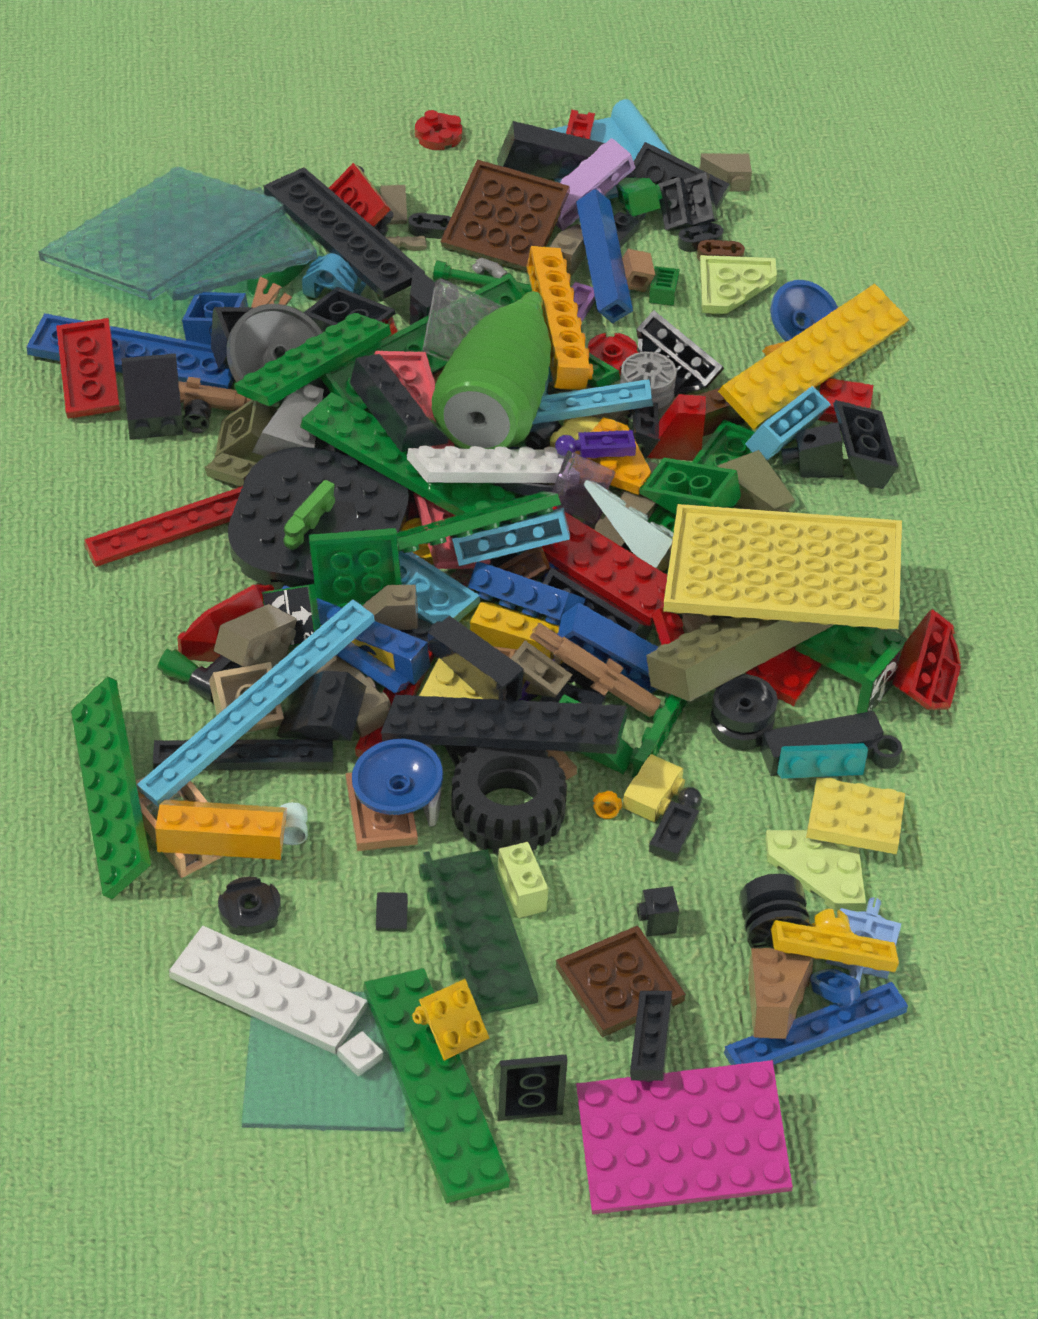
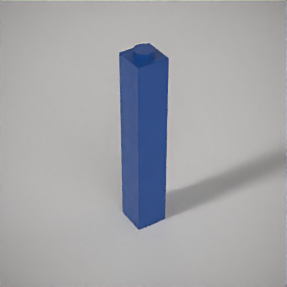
M594 189L577 200L576 204L597 310L611 323H615L631 313L633 307L611 201L597 189Z

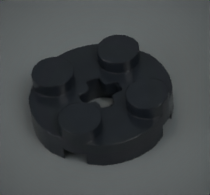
M241 877L231 881L226 886L227 890L222 895L220 894L218 898L219 916L221 921L229 927V931L232 934H255L274 928L277 925L278 916L281 912V900L277 888L271 883L269 886L266 883H262L261 878ZM251 901L252 905H257L252 909L244 908L245 902Z

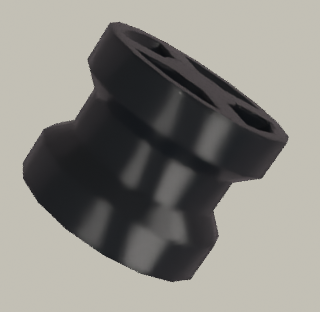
M199 399L189 401L185 406L184 428L197 434L207 431L212 412L211 406Z

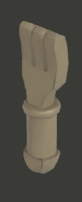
M425 236L386 237L397 248L403 246L412 251H421L427 248Z

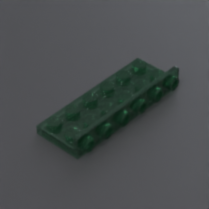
M488 849L432 860L429 851L423 852V863L418 865L421 881L427 882L428 888H426L429 906H435L436 909L434 921L437 930H442L444 934L442 946L445 955H450L452 959L450 970L453 980L461 981L466 979L480 1015L538 1003V993Z

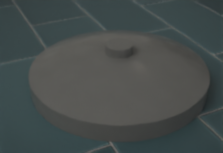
M282 304L257 306L246 312L236 322L229 334L227 361L236 382H238L246 374L256 372L264 367L267 362L285 355L286 351L299 347L308 338L316 337L323 332L309 316L293 307ZM320 377L308 383L319 388L324 386V382ZM287 396L272 406L280 408Z

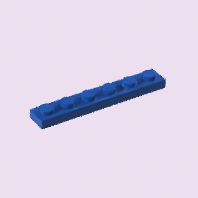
M889 982L861 993L856 1002L850 1006H838L835 1003L794 1019L786 1039L754 1038L750 1036L725 1046L724 1055L731 1065L773 1060V1065L902 1015L907 1012L908 1005L893 982Z

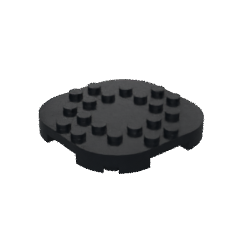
M292 447L273 452L258 461L251 468L244 481L228 525L231 557L241 567V572L245 576L264 585H271L273 579L304 585L315 584L309 535L396 528V532H400L405 520L408 521L409 517L408 488L346 453L310 447ZM324 480L333 483L335 503L329 512L325 511L319 518L315 528L309 529L303 535L304 542L297 549L294 548L293 550L285 547L284 526L287 524V521Z

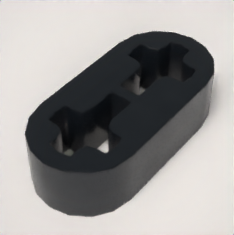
M414 213L408 219V230L413 236L442 239L451 217L428 213Z
M716 223L684 228L678 234V247L686 252L697 251L698 244L703 240H723L724 230Z

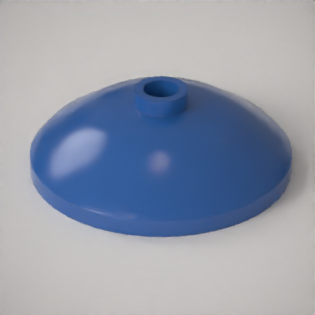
M793 280L785 283L776 291L771 301L770 311L776 331L786 342L836 310L838 306L832 296L821 286L806 280Z
M409 739L387 740L372 746L359 757L352 772V785L359 801L373 811L388 815L406 814L424 807L437 795L443 781L442 765L436 753L425 744Z

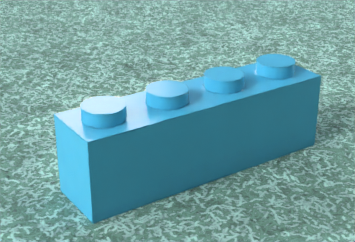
M811 386L765 421L745 445L752 452L760 450L765 459L769 460L792 442L799 431L810 428L831 404Z
M560 508L544 515L535 514L527 516L526 520L510 523V521L502 522L500 527L484 531L483 528L473 529L474 534L462 538L453 536L452 541L458 564L462 566L569 540L570 532L564 508Z

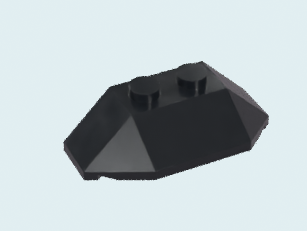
M655 310L636 329L638 353L655 352L666 356L674 363L676 367L674 397H677L679 394L686 395L708 388L725 369Z

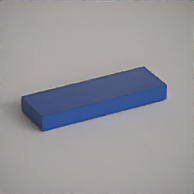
M352 642L336 654L393 693L405 690L411 681Z

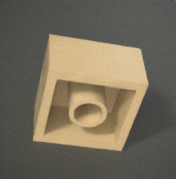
M271 662L213 672L209 683L216 715L221 713L272 669ZM278 704L247 732L278 727L284 719L281 704Z

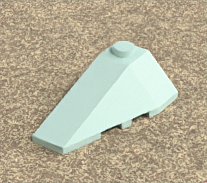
M586 480L583 485L633 554L658 570L665 571L669 567L674 533L663 525L660 526L654 522H647L648 517L646 514L631 506L627 508L625 506L627 503L598 483Z

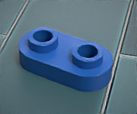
M837 969L820 970L813 973L810 977L812 991L833 1003H837L838 1006H850L861 996L859 981Z

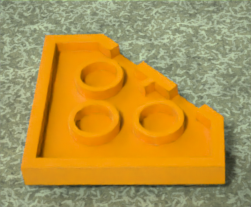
M603 417L591 432L625 431L630 429L625 424ZM636 441L635 456L581 458L580 451H575L573 455L567 458L580 474L637 495L640 493V487L651 474V470Z

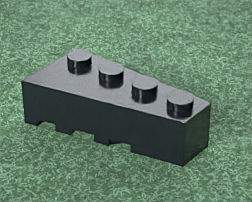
M512 121L497 157V165L541 178L563 179L605 143Z

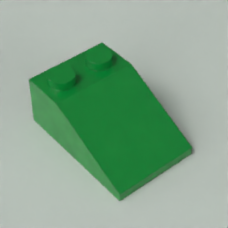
M665 457L639 489L640 494L674 514L677 513L678 504L733 508L741 498L737 470Z

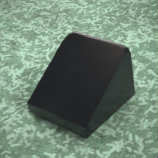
M378 892L376 900V931H407L408 894Z

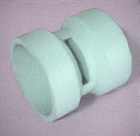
M293 802L281 805L280 807L287 808L283 843L286 845L303 843L308 837V828L305 824L308 819L307 808L302 804Z

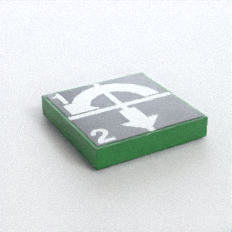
M315 584L262 592L264 606L270 604L297 618L294 628L296 634L290 646L300 645L321 627Z
M894 642L891 643L863 676L856 710L857 714L873 711L892 688L902 646Z

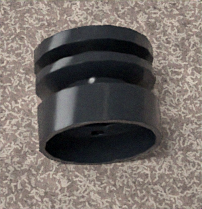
M781 873L767 874L753 879L740 891L739 902L742 916L745 920L744 927L747 932V942L751 948L774 949L771 928L775 920L812 927L809 920L810 916L806 909L807 903L803 886L800 880L795 877Z

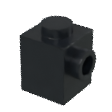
M673 886L642 890V899L640 903H637L636 908L638 920L643 922L646 937L677 933L679 908Z

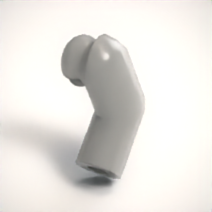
M478 258L477 262L472 265V270L477 274L483 275L486 270L496 278H501L508 274L498 263L484 258Z

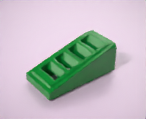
M655 266V277L651 281L649 303L674 306L680 269Z

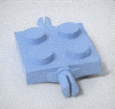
M873 897L868 900L866 912L840 909L848 916L851 931L854 934L894 942L896 946L902 923L886 920L878 915L881 901L878 898L874 908L875 898ZM831 960L826 961L827 964L850 970L849 976L856 978L859 981V986L862 973L888 979L889 971H878L858 965H846L842 962Z

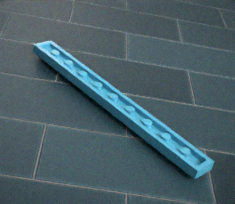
M352 599L137 784L139 792L158 807L164 800H169L375 621L374 615Z

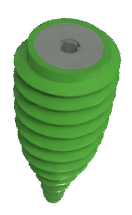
M528 292L520 300L498 308L481 319L461 341L439 375L431 399L432 412L437 424L457 446L463 449H470L472 446L484 449H495V447L510 448L519 444L529 434L545 391L550 366L551 343L547 325L542 315L543 299L538 292Z

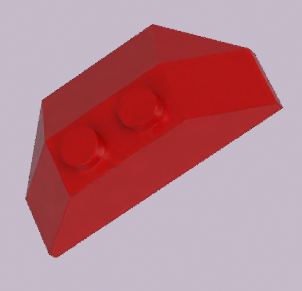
M253 584L206 610L189 626L186 632L183 631L177 636L178 651L190 660L214 662L220 656V654L214 651L220 625L263 607L262 592L273 591L274 587L272 585Z
M933 609L926 614L904 643L893 685L927 710H947L951 707L961 669L958 646L953 637V634H955L954 625Z

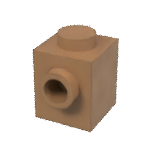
M627 249L622 259L628 288L645 292L655 277L651 253Z

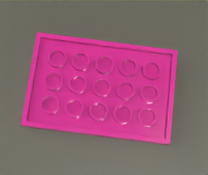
M773 1060L668 1072L664 1075V1081H631V1077L576 1083L592 1215L789 1192L793 1189Z

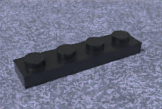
M640 991L630 1066L631 1081H664L673 1002L672 991Z

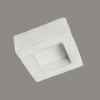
M362 1031L337 1049V1056L359 1077L383 1060V1051Z

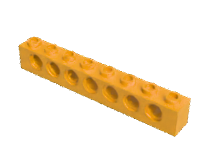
M531 246L527 271L532 291L538 292L543 299L542 315L547 325L551 343L549 367L554 388L586 389L588 380H591L593 376V365L589 364V349L585 348V333L581 332L582 322L581 318L577 316L578 304L573 300L574 288L570 287V273L566 272L567 260L563 258L561 248Z

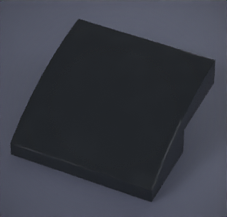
M707 172L686 179L677 177L658 184L662 194L660 203L666 231L681 230L718 221L711 179Z

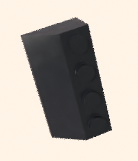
M380 354L356 358L350 384L400 452L408 451V448L419 449L420 446L430 447L448 443L449 438L389 362Z

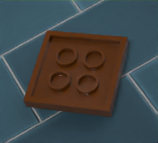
M638 925L556 960L555 968L601 1037L636 1023L640 991H672V1007L685 1001V992Z

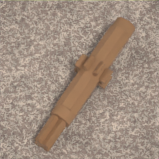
M188 377L187 383L179 381L180 401L184 405V410L186 404L195 399L207 402L211 408L230 411L237 410L251 400L237 394L236 390L201 385V378Z
M538 623L532 630L531 639L594 681L591 687L603 696L609 691L648 717H651L658 709L661 700L622 675L620 672L623 667L609 658L605 664L569 639L562 638L541 623Z

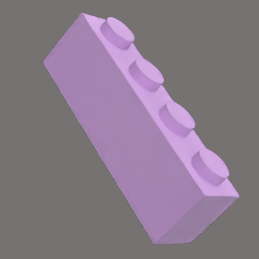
M611 138L605 144H602L587 160L582 161L579 167L561 180V184L570 186V193L556 223V226L562 231L579 218L577 200L594 189L605 195L635 169L631 154L614 139Z

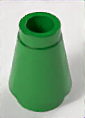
M166 649L157 666V669L162 671V675L189 682L192 673L198 668V665L177 649L173 651Z

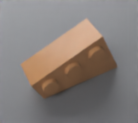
M751 948L748 982L754 1038L786 1039L796 1017L797 1008L804 999L805 990L811 983L813 957L794 953L788 954L773 948Z

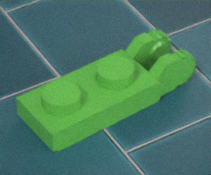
M324 480L287 521V524L284 526L285 547L293 550L294 548L297 549L304 542L303 535L309 529L315 528L319 518L325 511L329 512L335 503L333 483Z

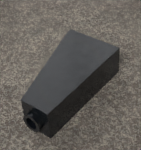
M450 615L442 622L437 621L431 626L428 631V648L481 698L497 699L500 701H518L522 698L524 668Z

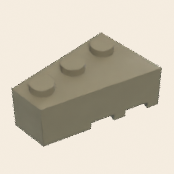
M270 604L220 625L214 651L241 666L271 662L273 668L288 654L290 643L296 634L294 628L297 618Z

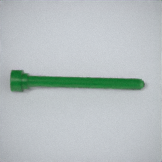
M439 260L436 261L433 270V280L444 282V280L449 281L450 278L486 286L499 279L452 269V266L447 265V262ZM517 282L525 294L532 291L530 284Z

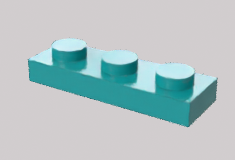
M864 743L784 746L781 748L777 773L782 779L863 775L868 748Z

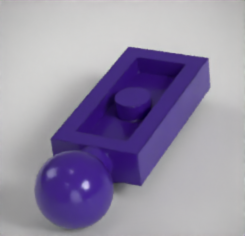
M633 430L578 432V440H575L570 435H562L555 443L557 453L564 457L573 455L575 451H580L581 458L636 455Z

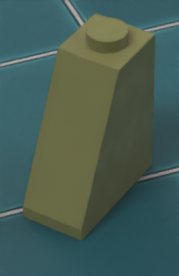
M760 450L717 466L737 470L741 498L736 504L743 509L790 512L789 509L795 499Z

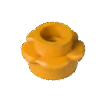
M613 791L600 792L593 799L595 803L593 808L596 814L604 819H611L617 816L623 805L621 798H618V795Z

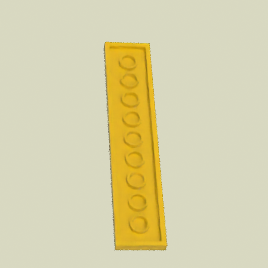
M874 283L722 385L718 392L755 430L811 386L816 388L901 329L909 319Z

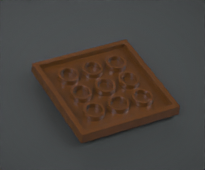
M477 159L440 241L441 246L528 272L527 263L531 246H547L570 193V186Z

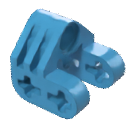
M333 253L323 257L318 256L316 261L311 263L306 275L302 278L303 295L312 298H318L324 287L331 289L340 287L361 295L366 286L356 276L353 268L342 257Z

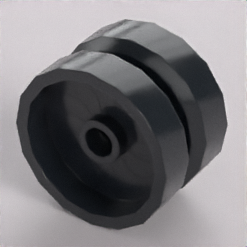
M748 674L739 675L716 687L713 695L710 726L712 733L718 741L728 747L740 750L754 749L761 746L763 731L774 729L778 704L776 691L765 680Z

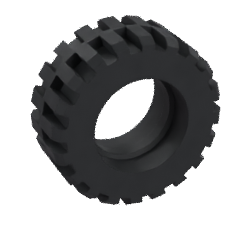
M476 747L474 753L469 752L462 758V762L456 766L454 771L451 797L452 817L455 819L454 824L460 832H463V837L471 843L475 841L476 846L485 851L489 848L493 850V853L499 854L500 848L524 842L529 843L532 851L536 850L538 844L543 846L551 841V836L553 837L559 832L561 824L564 822L567 796L564 770L559 767V762L553 756L548 757L546 750ZM511 788L523 791L533 799L520 805L511 806L495 803L485 795L494 790Z

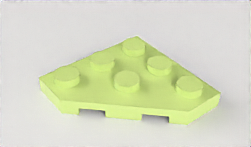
M700 255L702 313L728 314L774 284L777 276L776 258Z
M766 830L767 860L776 868L780 866L793 877L800 880L805 890L809 893L814 891L825 899L824 904L834 911H838L841 908L851 911L865 910L866 900L859 847L806 838L807 830Z

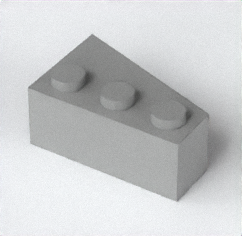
M307 384L288 395L261 433L252 452L267 456L286 448H314L316 436L300 428L302 418L322 401L324 389Z

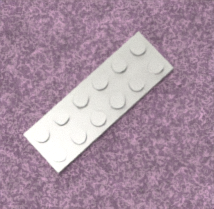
M420 446L419 449L408 448L407 460L426 482L578 483L580 472L564 456L559 455L553 447H546L544 450H534L529 447H521L520 449H508L506 447L484 449L472 446L470 449H459L454 446H446L444 449H434L429 446Z
M205 926L200 928L169 970V977L333 1054L337 1053V1049L341 1047L367 1009V1000Z

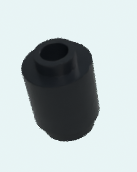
M552 421L534 424L524 439L526 446L537 450H544V448L550 447V438L554 432L561 428L560 422Z

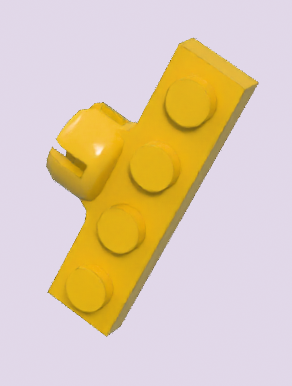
M832 908L822 910L816 914L814 918L815 923H812V927L775 920L771 928L774 950L784 953H794L810 956L815 959L842 962L846 965H858L878 971L895 972L899 964L894 942L854 934L851 931L848 916L841 910L837 911L838 918H835Z

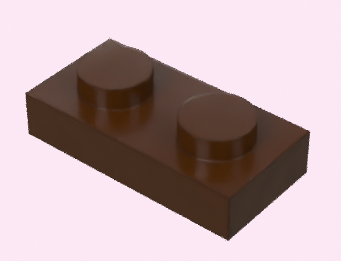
M542 546L528 549L497 567L534 581L549 573L551 569Z

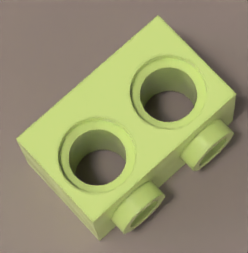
M524 842L500 848L498 873L517 918L547 911L548 887L529 843Z

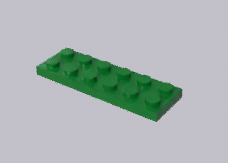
M359 313L350 314L342 322L327 327L318 336L308 338L299 347L286 351L285 355L267 362L264 367L256 372L246 374L242 380L234 384L236 392L249 399L271 406L390 336V326Z
M543 491L397 532L398 551H403V553L417 551L420 549L419 545L423 543H430V546L447 542L446 537L457 536V538L474 534L473 529L483 528L484 531L500 527L499 522L510 521V523L527 519L526 514L537 513V515L551 513L554 506L561 505L559 495Z

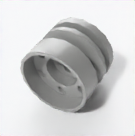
M655 352L635 353L626 358L622 364L620 384L650 379L652 401L658 403L660 420L673 403L676 367L664 355Z

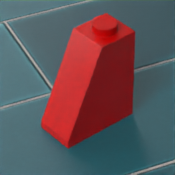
M679 394L659 420L660 441L647 458L663 459L665 457L685 461L694 460L700 450H702L706 396Z

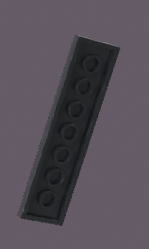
M305 167L263 185L264 194L330 253L342 257L353 268L356 276L382 299L410 287L414 269L418 268L425 274L424 270Z
M395 695L382 728L381 737L382 742L393 739H409L433 745L617 754L628 713L627 706L612 704L600 705L525 700L500 701L497 699Z

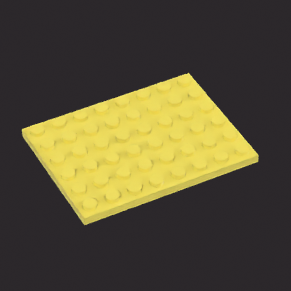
M678 504L663 611L677 614L693 613L705 616L719 615L731 616L733 618L785 620L795 623L812 622L823 625L838 624L851 627L864 626L880 629H898L902 520Z

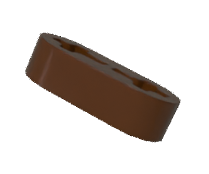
M703 240L698 244L697 259L700 261V255L744 257L745 247L736 241Z

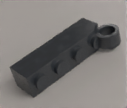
M875 711L765 730L762 733L760 751L770 776L778 775L781 748L784 746L864 743L868 748L866 759H871L880 768L891 769L900 762L902 743L894 736L883 735L884 731ZM880 750H889L893 754H885Z

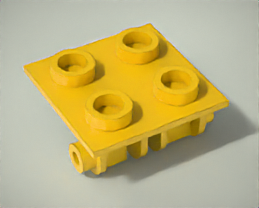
M466 979L419 999L421 1006L416 1007L415 1012L412 1014L415 1023L421 1025L429 1024L443 1060L449 1059L490 1039Z

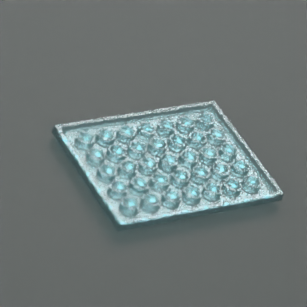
M174 167L163 176L155 178L153 182L145 187L137 189L132 195L121 199L117 204L103 210L99 215L86 220L81 226L68 231L63 237L50 242L48 246L38 251L40 260L151 301L286 214L285 204L274 197H268L256 191H250L238 185H232L219 179L184 169L183 167Z

